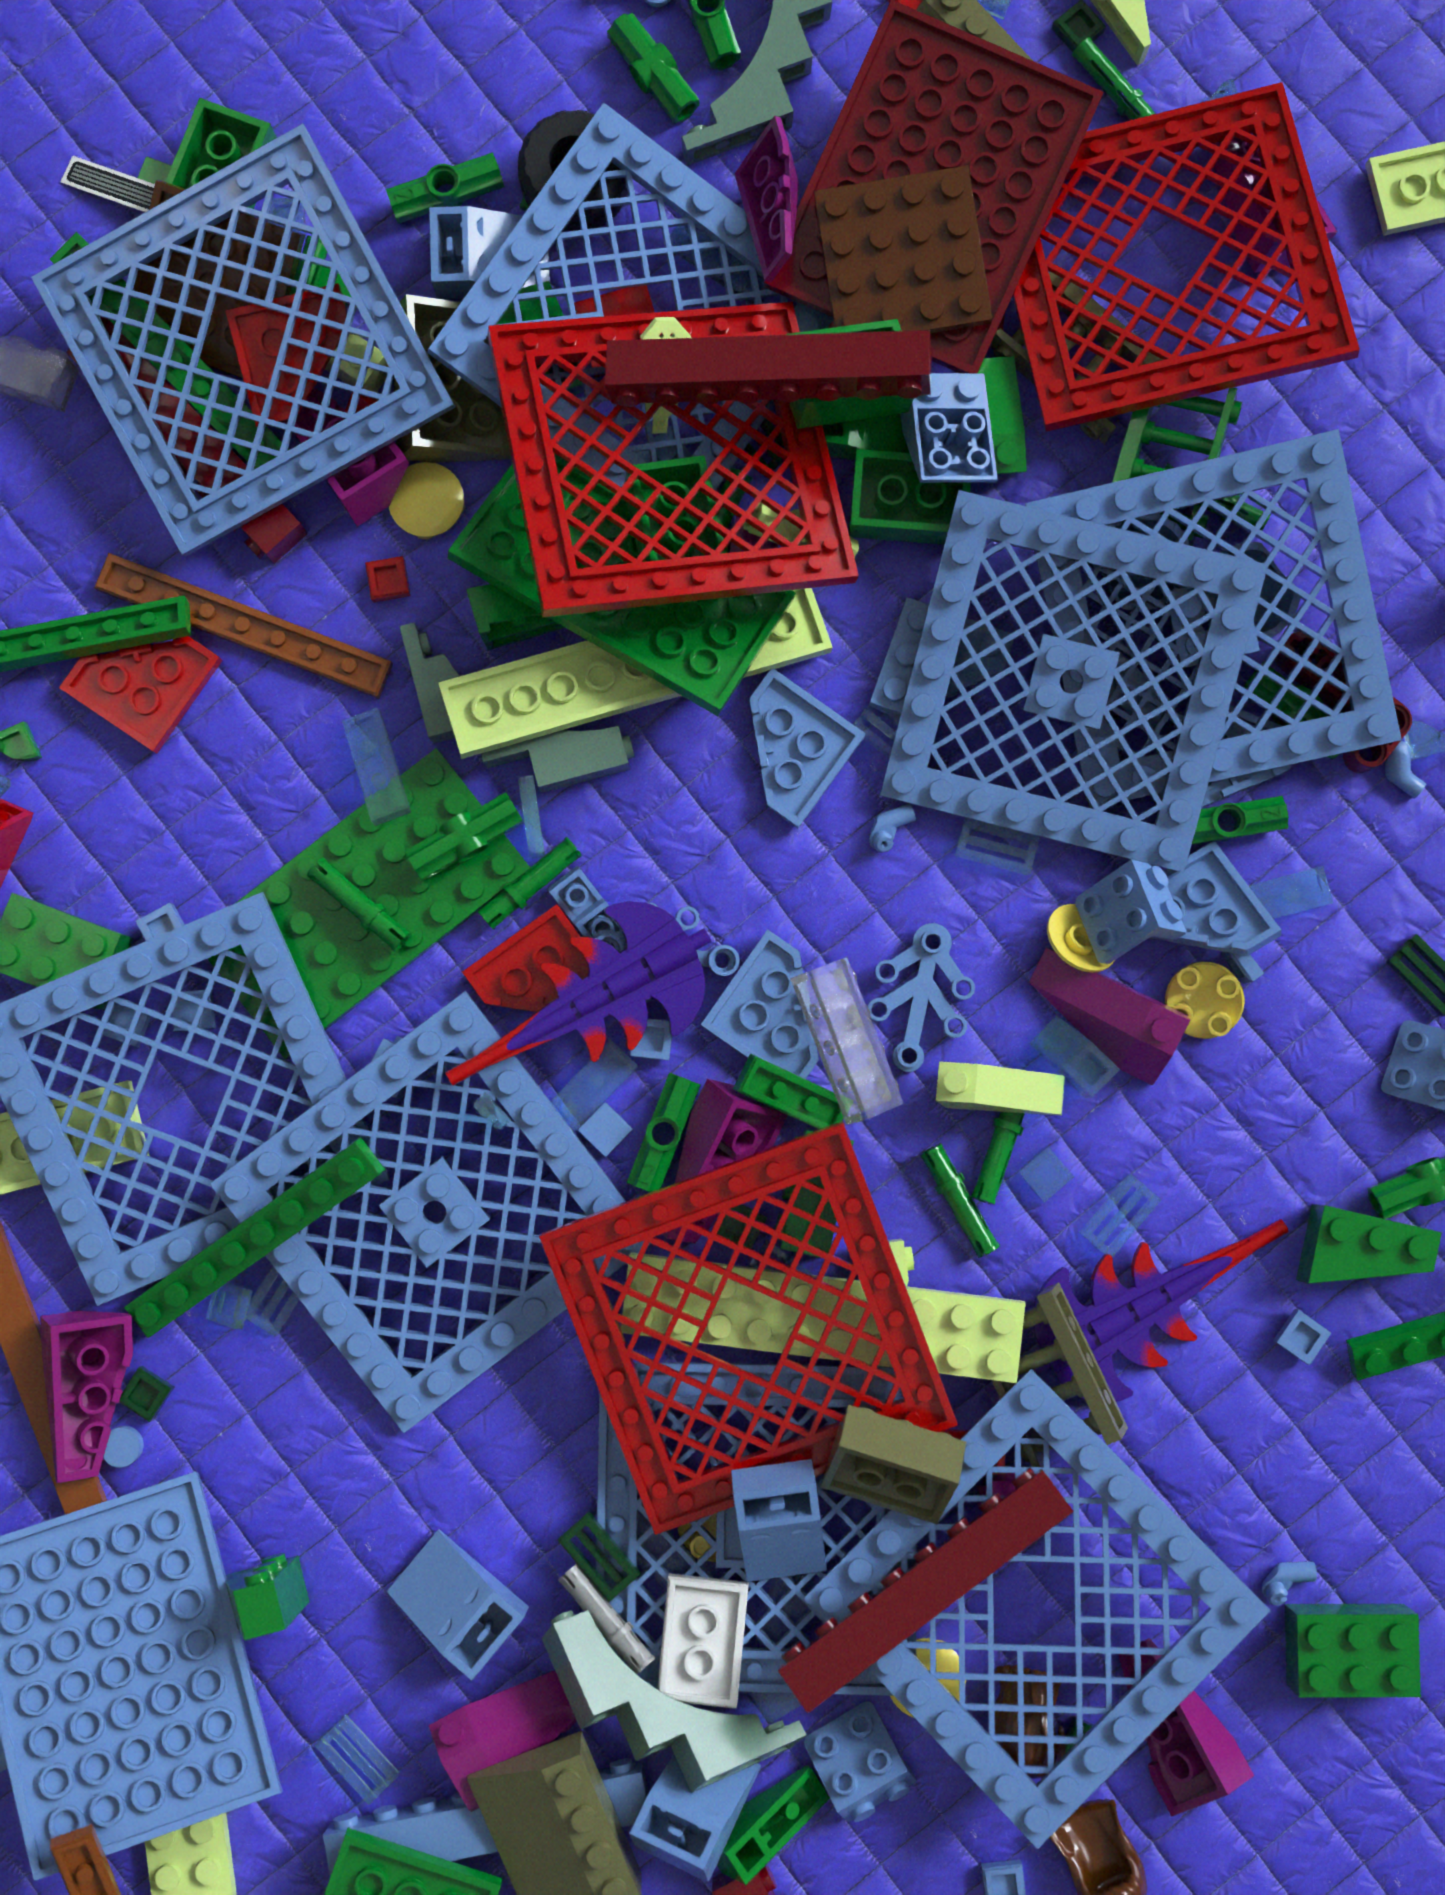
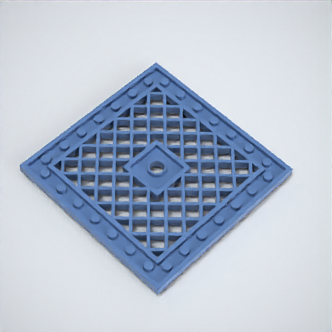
M1339 429L1025 503L1027 507L1106 526L1124 522L1120 529L1127 530L1129 525L1145 535L1164 540L1168 539L1160 535L1158 531L1167 517L1170 516L1187 527L1177 543L1184 544L1190 533L1194 531L1210 541L1206 550L1212 551L1215 546H1218L1232 556L1255 561L1244 554L1254 537H1257L1273 547L1263 562L1268 564V567L1278 551L1296 562L1286 579L1267 568L1265 576L1281 587L1270 603L1259 597L1257 605L1265 609L1256 625H1254L1253 620L1242 659L1243 663L1256 670L1257 673L1246 689L1237 683L1235 684L1234 690L1242 696L1231 713L1228 711L1209 782L1402 740ZM1305 480L1306 490L1293 482ZM1280 485L1270 502L1253 492ZM1286 489L1304 499L1294 516L1276 506V503ZM1241 495L1231 511L1215 502V500ZM1246 498L1265 509L1254 526L1236 515ZM1202 504L1192 520L1176 511L1177 509ZM1309 505L1314 529L1299 521ZM1207 507L1226 518L1215 535L1197 524ZM1163 513L1153 530L1136 520ZM1270 513L1288 523L1278 541L1260 530ZM1231 522L1249 532L1239 550L1220 539ZM1294 527L1312 538L1302 555L1284 545ZM1317 544L1322 568L1307 559ZM1050 555L1059 572L1077 562ZM1043 557L1037 560L1042 583L1054 575ZM1089 565L1094 568L1093 574L1095 577L1099 572L1105 576L1113 573L1109 569ZM1302 566L1320 577L1309 594L1292 584ZM1079 568L1063 577L1073 596L1091 585L1088 579L1083 586ZM1120 576L1113 579L1118 584L1108 598L1111 604L1121 588H1126ZM1057 581L1043 589L1045 604L1049 611L1068 600ZM1324 583L1326 584L1330 607L1315 598ZM1174 585L1178 589L1171 590L1170 592L1175 600L1193 589ZM1154 588L1140 596L1144 604L1148 602L1159 610L1166 606L1151 596ZM1286 590L1304 600L1293 618L1276 608ZM1092 592L1086 596L1102 606L1099 613L1106 610L1098 595ZM1205 593L1214 607L1217 595ZM1197 595L1179 605L1189 624L1200 619L1206 612ZM1083 597L1077 602L1089 620L1090 616L1086 597ZM1071 605L1053 615L1063 635L1082 624ZM1137 605L1130 616L1120 609L1115 610L1119 618L1125 621L1124 626L1126 629L1130 625L1133 626L1139 622L1135 619L1140 611ZM1310 605L1328 615L1317 633L1299 622ZM1172 609L1163 614L1157 623L1158 628L1161 630L1169 618L1173 634L1183 629ZM1270 614L1289 624L1278 642L1260 631ZM1100 619L1091 626L1098 638L1106 642L1111 637L1096 628L1101 621ZM1332 622L1334 623L1338 646L1323 637ZM1200 624L1193 631L1203 646L1207 632ZM1145 625L1138 629L1149 636L1140 649V654L1146 651L1154 640L1157 641L1151 629ZM1051 628L1052 636L1057 637ZM1085 629L1067 639L1095 646ZM1294 629L1312 639L1301 656L1283 646ZM1186 633L1175 639L1174 643H1168L1175 657H1178L1179 663L1197 653ZM1257 638L1273 648L1262 665L1245 655L1260 651ZM1121 640L1108 648L1111 651H1114L1116 648L1130 658H1134L1130 649L1119 643ZM1318 643L1335 653L1325 671L1307 661ZM1279 652L1296 662L1286 680L1268 670ZM1143 658L1149 669L1157 674L1156 676L1168 670L1171 665L1168 658L1161 668ZM1200 658L1183 667L1195 666L1188 676L1191 684L1194 681ZM1340 660L1346 685L1331 676ZM1137 662L1131 665L1122 677L1130 691L1137 688L1128 681L1138 665ZM1302 667L1320 677L1309 695L1292 685ZM1070 670L1061 675L1065 692L1072 694L1080 690L1082 687V677L1079 673ZM1172 675L1164 678L1180 689L1175 697L1187 691L1183 683ZM1263 676L1281 686L1270 704L1252 693ZM1326 682L1343 692L1333 709L1328 708L1315 699ZM1118 685L1108 698L1106 706L1114 702L1121 689ZM1149 687L1146 692L1142 691L1137 694L1141 697L1137 704L1140 710H1142L1147 701L1157 708L1162 705L1159 700L1151 696L1154 691L1152 687ZM1286 691L1291 692L1304 701L1294 718L1276 708ZM1248 699L1265 709L1254 727L1237 717ZM1349 699L1351 711L1339 713ZM1179 702L1172 706L1173 710H1175ZM1310 706L1327 715L1300 722ZM1117 707L1110 710L1126 720L1122 728L1136 721L1134 712L1128 715ZM1166 710L1163 711L1165 713L1153 730L1157 739L1163 737L1159 732L1169 719ZM1175 711L1180 722L1182 723L1184 716ZM1271 714L1289 724L1260 731ZM1104 716L1099 730L1085 726L1095 744L1114 734ZM1232 722L1249 732L1248 734L1222 739ZM1142 725L1137 726L1138 729L1145 732ZM1080 730L1074 731L1073 736L1078 755L1090 747ZM1149 737L1141 749L1152 743ZM1117 739L1098 749L1109 768L1120 762L1118 749L1124 752ZM1168 740L1163 744L1172 749V751L1166 752L1170 761H1172L1176 744ZM1093 753L1079 761L1082 778L1085 782L1103 772ZM1159 754L1143 755L1137 759L1147 777L1166 767ZM1131 763L1112 773L1123 792L1141 782ZM1168 773L1151 783L1157 794L1163 793ZM1107 777L1088 787L1099 806L1117 796ZM1143 787L1129 795L1127 799L1145 797L1150 794L1146 787ZM1087 799L1088 807L1092 808L1090 802Z
M959 490L880 796L1184 873L1268 564ZM986 540L999 542L998 545L984 552ZM1012 546L1038 553L1021 563ZM1005 548L1015 567L996 577L986 559ZM1050 555L1077 562L1059 572ZM1043 557L1054 576L1035 587L1025 568ZM981 563L991 581L973 592ZM1089 565L1114 570L1115 572L1098 581ZM1082 567L1092 585L1073 596L1063 577ZM1019 572L1029 591L1011 601L1001 582ZM1127 574L1154 581L1136 590ZM1120 576L1130 595L1112 605L1102 586ZM1057 581L1068 600L1049 611L1039 592ZM1166 583L1193 590L1175 600ZM1158 585L1169 604L1151 615L1140 596ZM995 586L1005 605L987 616L976 597ZM1096 591L1106 610L1088 620L1077 601ZM1205 593L1217 595L1214 607ZM1197 595L1207 614L1189 624L1179 605ZM1033 596L1043 615L1025 625L1015 606ZM1134 600L1144 619L1126 629L1115 610ZM970 602H972L981 620L964 629ZM1071 605L1082 624L1063 635L1053 615ZM1172 609L1183 629L1165 639L1154 619ZM1009 610L1019 629L1000 639L990 621ZM1110 615L1120 634L1102 644L1091 625ZM1210 619L1202 646L1193 629ZM1047 620L1057 637L1043 634L1040 647L1038 648L1028 630ZM1148 624L1158 643L1140 654L1129 634ZM985 625L995 644L977 654L967 635ZM1085 629L1095 646L1067 639ZM1186 633L1197 653L1179 663L1168 643ZM1023 634L1034 653L1014 663L1004 645ZM1124 639L1134 658L1117 667L1120 653L1107 650L1106 648ZM960 640H962L971 658L953 668ZM999 648L1009 668L991 678L980 659ZM1162 648L1173 667L1154 677L1143 658ZM1036 658L1030 685L1028 686L1018 668ZM1200 658L1193 684H1191L1182 668ZM1137 662L1148 682L1130 692L1119 673ZM975 663L985 682L966 692L956 674ZM1070 670L1076 671L1082 677V687L1078 692L1072 694L1063 691L1060 686L1061 675ZM1013 672L1024 691L1005 702L994 683ZM1176 672L1187 691L1168 701L1158 682ZM952 678L962 696L944 706L948 686ZM1114 678L1124 696L1106 706ZM989 686L999 706L981 716L970 697ZM1152 687L1162 705L1143 715L1133 697ZM1026 696L1023 711L1037 715L1018 725L1008 706ZM1189 696L1181 723L1172 706ZM966 701L976 719L957 730L946 711ZM1128 701L1138 720L1119 730L1109 711ZM1003 710L1014 729L995 740L984 721ZM1166 710L1176 729L1157 739L1147 721ZM942 715L952 734L934 744ZM1104 716L1114 734L1095 744L1085 726L1099 730ZM1047 717L1074 723L1075 725L1057 735ZM1041 719L1051 739L1033 749L1022 730ZM979 724L990 743L971 754L960 735ZM1142 725L1152 743L1133 754L1123 735ZM1079 729L1090 748L1070 758L1060 740ZM1017 734L1028 753L1008 763L998 744ZM1179 735L1172 761H1170L1162 744ZM956 739L966 757L947 768L936 749ZM1117 739L1127 758L1109 768L1098 749ZM1055 743L1065 763L1047 773L1036 754ZM993 748L1004 767L984 777L974 759ZM1156 749L1166 767L1147 777L1137 759ZM931 753L942 771L928 768ZM1093 753L1103 772L1085 782L1074 764ZM1031 757L1041 777L1022 787L1012 768ZM969 762L979 780L952 774L951 772ZM1131 763L1141 782L1123 792L1112 773ZM1069 767L1080 786L1060 796L1050 778ZM1007 772L1017 790L988 782ZM1168 773L1160 800L1151 783ZM1107 777L1117 796L1099 806L1088 787ZM1045 781L1055 799L1027 793V791ZM1146 787L1156 805L1137 815L1127 797ZM1083 791L1093 809L1064 801ZM1121 801L1131 818L1103 811ZM1158 811L1155 824L1141 821Z
M466 991L210 1183L211 1187L239 1223H241L275 1199L269 1188L279 1182L278 1197L285 1192L286 1182L296 1184L304 1177L288 1174L309 1158H311L310 1174L317 1169L318 1158L329 1160L338 1154L320 1150L342 1133L340 1151L348 1146L350 1134L371 1137L369 1148L374 1155L377 1138L399 1140L396 1161L377 1158L383 1167L395 1168L392 1188L372 1186L370 1181L357 1190V1192H363L361 1212L339 1209V1203L323 1214L324 1216H331L329 1236L309 1234L308 1225L265 1256L403 1433L407 1432L567 1309L550 1264L530 1261L532 1242L541 1243L540 1235L533 1234L536 1214L558 1217L557 1227L563 1225L564 1218L578 1220L626 1202L622 1194L516 1056L500 1061L478 1072L489 1089L469 1086L471 1076L464 1080L463 1085H454L452 1087L449 1083H442L444 1062L461 1064L502 1038ZM458 1047L466 1058L449 1056L447 1054ZM438 1062L435 1082L415 1079ZM406 1086L404 1106L383 1103ZM413 1086L434 1089L432 1109L410 1106ZM441 1090L462 1092L460 1113L438 1110ZM468 1093L490 1096L488 1116L466 1114ZM496 1098L513 1120L493 1117ZM374 1110L372 1129L352 1127ZM381 1110L403 1113L400 1133L379 1130ZM409 1114L431 1116L428 1137L406 1134ZM437 1117L459 1120L456 1140L434 1138ZM465 1121L486 1124L484 1144L462 1141ZM492 1125L514 1127L511 1148L489 1145ZM520 1129L537 1151L517 1148ZM405 1141L427 1144L424 1164L403 1162ZM433 1145L455 1148L452 1167L444 1156L431 1164ZM461 1149L483 1151L480 1171L458 1169ZM488 1152L510 1155L508 1175L486 1172ZM516 1156L538 1159L535 1179L513 1176ZM543 1160H545L561 1182L541 1179ZM401 1169L421 1171L399 1188ZM460 1177L479 1179L476 1198ZM484 1180L506 1182L504 1202L482 1200ZM512 1183L534 1186L531 1206L509 1203ZM540 1187L562 1190L559 1209L537 1207ZM567 1190L584 1213L565 1210ZM370 1193L389 1196L378 1205L385 1215L367 1213ZM431 1201L441 1202L446 1208L445 1218L439 1222L429 1221L424 1215V1206ZM484 1208L503 1210L500 1230L481 1227L491 1218ZM508 1211L530 1214L528 1233L506 1231ZM338 1217L359 1220L357 1240L336 1237ZM366 1221L387 1223L385 1243L363 1240ZM394 1226L409 1246L391 1244ZM471 1235L468 1254L450 1251ZM477 1235L499 1238L496 1257L474 1254ZM504 1238L526 1241L524 1261L502 1258ZM644 1241L617 1251L627 1256L631 1252L639 1253ZM310 1242L327 1244L325 1262ZM334 1245L355 1248L353 1267L332 1264ZM362 1249L384 1251L381 1270L360 1268ZM390 1252L411 1255L409 1274L387 1271ZM606 1255L594 1259L598 1271ZM418 1257L426 1268L439 1259L437 1278L415 1275ZM611 1257L603 1276L608 1278L626 1263ZM445 1259L467 1262L465 1281L443 1278ZM473 1263L495 1265L493 1284L470 1282ZM501 1266L523 1269L520 1288L498 1285ZM528 1270L547 1272L526 1288ZM334 1273L352 1275L350 1292L345 1289ZM358 1276L380 1279L377 1298L356 1295ZM386 1280L408 1282L405 1301L384 1299ZM414 1283L436 1286L433 1305L411 1302ZM442 1287L463 1289L461 1308L439 1306ZM469 1290L491 1293L489 1312L467 1309ZM497 1294L515 1296L494 1312ZM359 1305L376 1307L374 1324ZM382 1307L404 1310L401 1329L380 1326ZM410 1311L432 1313L429 1332L408 1330ZM438 1314L460 1317L457 1336L435 1333ZM465 1318L484 1320L463 1336ZM383 1336L400 1338L398 1356ZM406 1338L428 1341L425 1360L404 1357ZM434 1342L452 1344L432 1360ZM407 1367L421 1369L412 1375Z
M634 1362L643 1383L649 1366L640 1362ZM659 1362L677 1371L680 1370L683 1362ZM689 1363L685 1374L705 1383L713 1364ZM730 1363L767 1381L770 1380L776 1364ZM783 1365L775 1384L795 1393L803 1374ZM815 1365L813 1370L833 1379L839 1365ZM846 1365L839 1382L859 1391L867 1372L855 1366ZM719 1367L711 1386L731 1395L739 1376ZM877 1367L882 1371H885L893 1376H896L892 1367ZM655 1369L647 1388L668 1397L676 1378ZM873 1375L865 1394L885 1402L893 1383ZM809 1377L801 1396L821 1404L829 1385ZM745 1379L737 1398L758 1406L765 1388ZM681 1381L673 1400L682 1404H693L691 1408H694L702 1390ZM899 1388L894 1401L904 1398L901 1388ZM835 1389L827 1407H848V1404H853L855 1397ZM771 1391L765 1406H772L768 1412L774 1414L778 1410L784 1416L787 1411L784 1406H789L791 1399ZM599 1392L597 1521L636 1568L638 1552L651 1565L638 1579L636 1578L609 1603L625 1623L631 1622L634 1626L632 1629L635 1635L637 1633L647 1644L644 1646L655 1657L647 1667L641 1670L638 1676L657 1689L663 1634L655 1640L644 1629L642 1624L654 1612L664 1620L665 1608L662 1604L666 1601L667 1590L656 1600L642 1584L655 1571L668 1583L670 1572L662 1564L675 1551L690 1565L682 1575L691 1576L697 1572L701 1577L713 1578L702 1565L716 1552V1568H729L719 1579L728 1580L736 1572L747 1582L736 1510L734 1506L717 1513L716 1539L702 1525L710 1516L690 1522L691 1526L678 1539L669 1530L660 1533L671 1546L657 1559L642 1544L654 1532L652 1526L638 1538V1510L648 1521L649 1518L641 1498H638L639 1492ZM707 1393L700 1411L720 1420L706 1405H727L728 1402ZM647 1397L649 1403L653 1404L651 1406L653 1413L658 1408L662 1410L663 1403ZM861 1401L859 1406L865 1408H877L864 1401ZM797 1403L796 1405L800 1407H806L800 1403ZM733 1405L731 1412L727 1418L728 1420L737 1410H739L750 1422L753 1417V1414L736 1405ZM669 1408L666 1416L673 1423L669 1429L673 1431L679 1429L683 1433L686 1426L684 1422L690 1416L684 1413L678 1418ZM810 1408L798 1421L793 1415L789 1421L803 1427L817 1411ZM823 1415L830 1424L838 1422L829 1416ZM761 1417L758 1419L751 1435L758 1430L772 1444L774 1436L763 1426L767 1419ZM711 1426L699 1439L690 1430L688 1437L703 1444L714 1433L716 1427ZM722 1430L721 1433L732 1444L724 1454L732 1456L737 1451L742 1439H737L734 1435ZM788 1430L782 1436L779 1443L788 1440L795 1432ZM662 1435L664 1441H666L669 1438L665 1435ZM667 1447L670 1457H672L673 1452ZM690 1447L677 1459L676 1463L685 1466L683 1463L696 1449ZM746 1448L742 1454L743 1456L750 1454ZM712 1456L708 1460L712 1464L710 1468L724 1463ZM822 1476L816 1481L817 1493L831 1508L821 1517V1526L823 1527L837 1513L851 1528L837 1543L822 1529L823 1541L830 1547L825 1553L827 1563L836 1554L842 1559L846 1555L842 1548L856 1534L862 1539L866 1535L862 1528L875 1515L877 1524L890 1509L866 1502L871 1509L856 1523L842 1509L852 1497L843 1495L836 1502L820 1487ZM695 1531L711 1545L697 1560L682 1545ZM597 1538L598 1548L623 1577L627 1576L628 1574ZM917 1544L909 1552H917ZM907 1559V1570L917 1563L915 1559ZM596 1560V1570L609 1586L613 1588L616 1585L615 1581ZM901 1560L885 1576L900 1566L901 1568ZM824 1571L804 1574L797 1582L790 1576L780 1577L790 1589L777 1602L761 1588L769 1579L749 1581L750 1588L748 1589L747 1601L756 1593L770 1609L756 1623L746 1613L745 1624L750 1629L744 1634L743 1646L756 1635L767 1647H743L739 1692L793 1693L778 1672L780 1666L785 1663L781 1656L790 1649L783 1647L794 1636L805 1646L809 1645L812 1641L801 1629L815 1615L824 1623V1620L803 1599L807 1594L801 1589L815 1574L822 1580L827 1575ZM872 1589L868 1592L870 1597H872ZM638 1592L650 1607L636 1620ZM795 1594L810 1609L796 1624L781 1609ZM775 1614L790 1629L776 1643L761 1629ZM916 1632L910 1635L907 1641H916ZM612 1647L613 1651H614V1652L619 1656V1658L626 1664V1662L622 1659V1657H621V1656L617 1653V1651ZM909 1648L916 1656V1648ZM868 1668L834 1693L894 1696Z

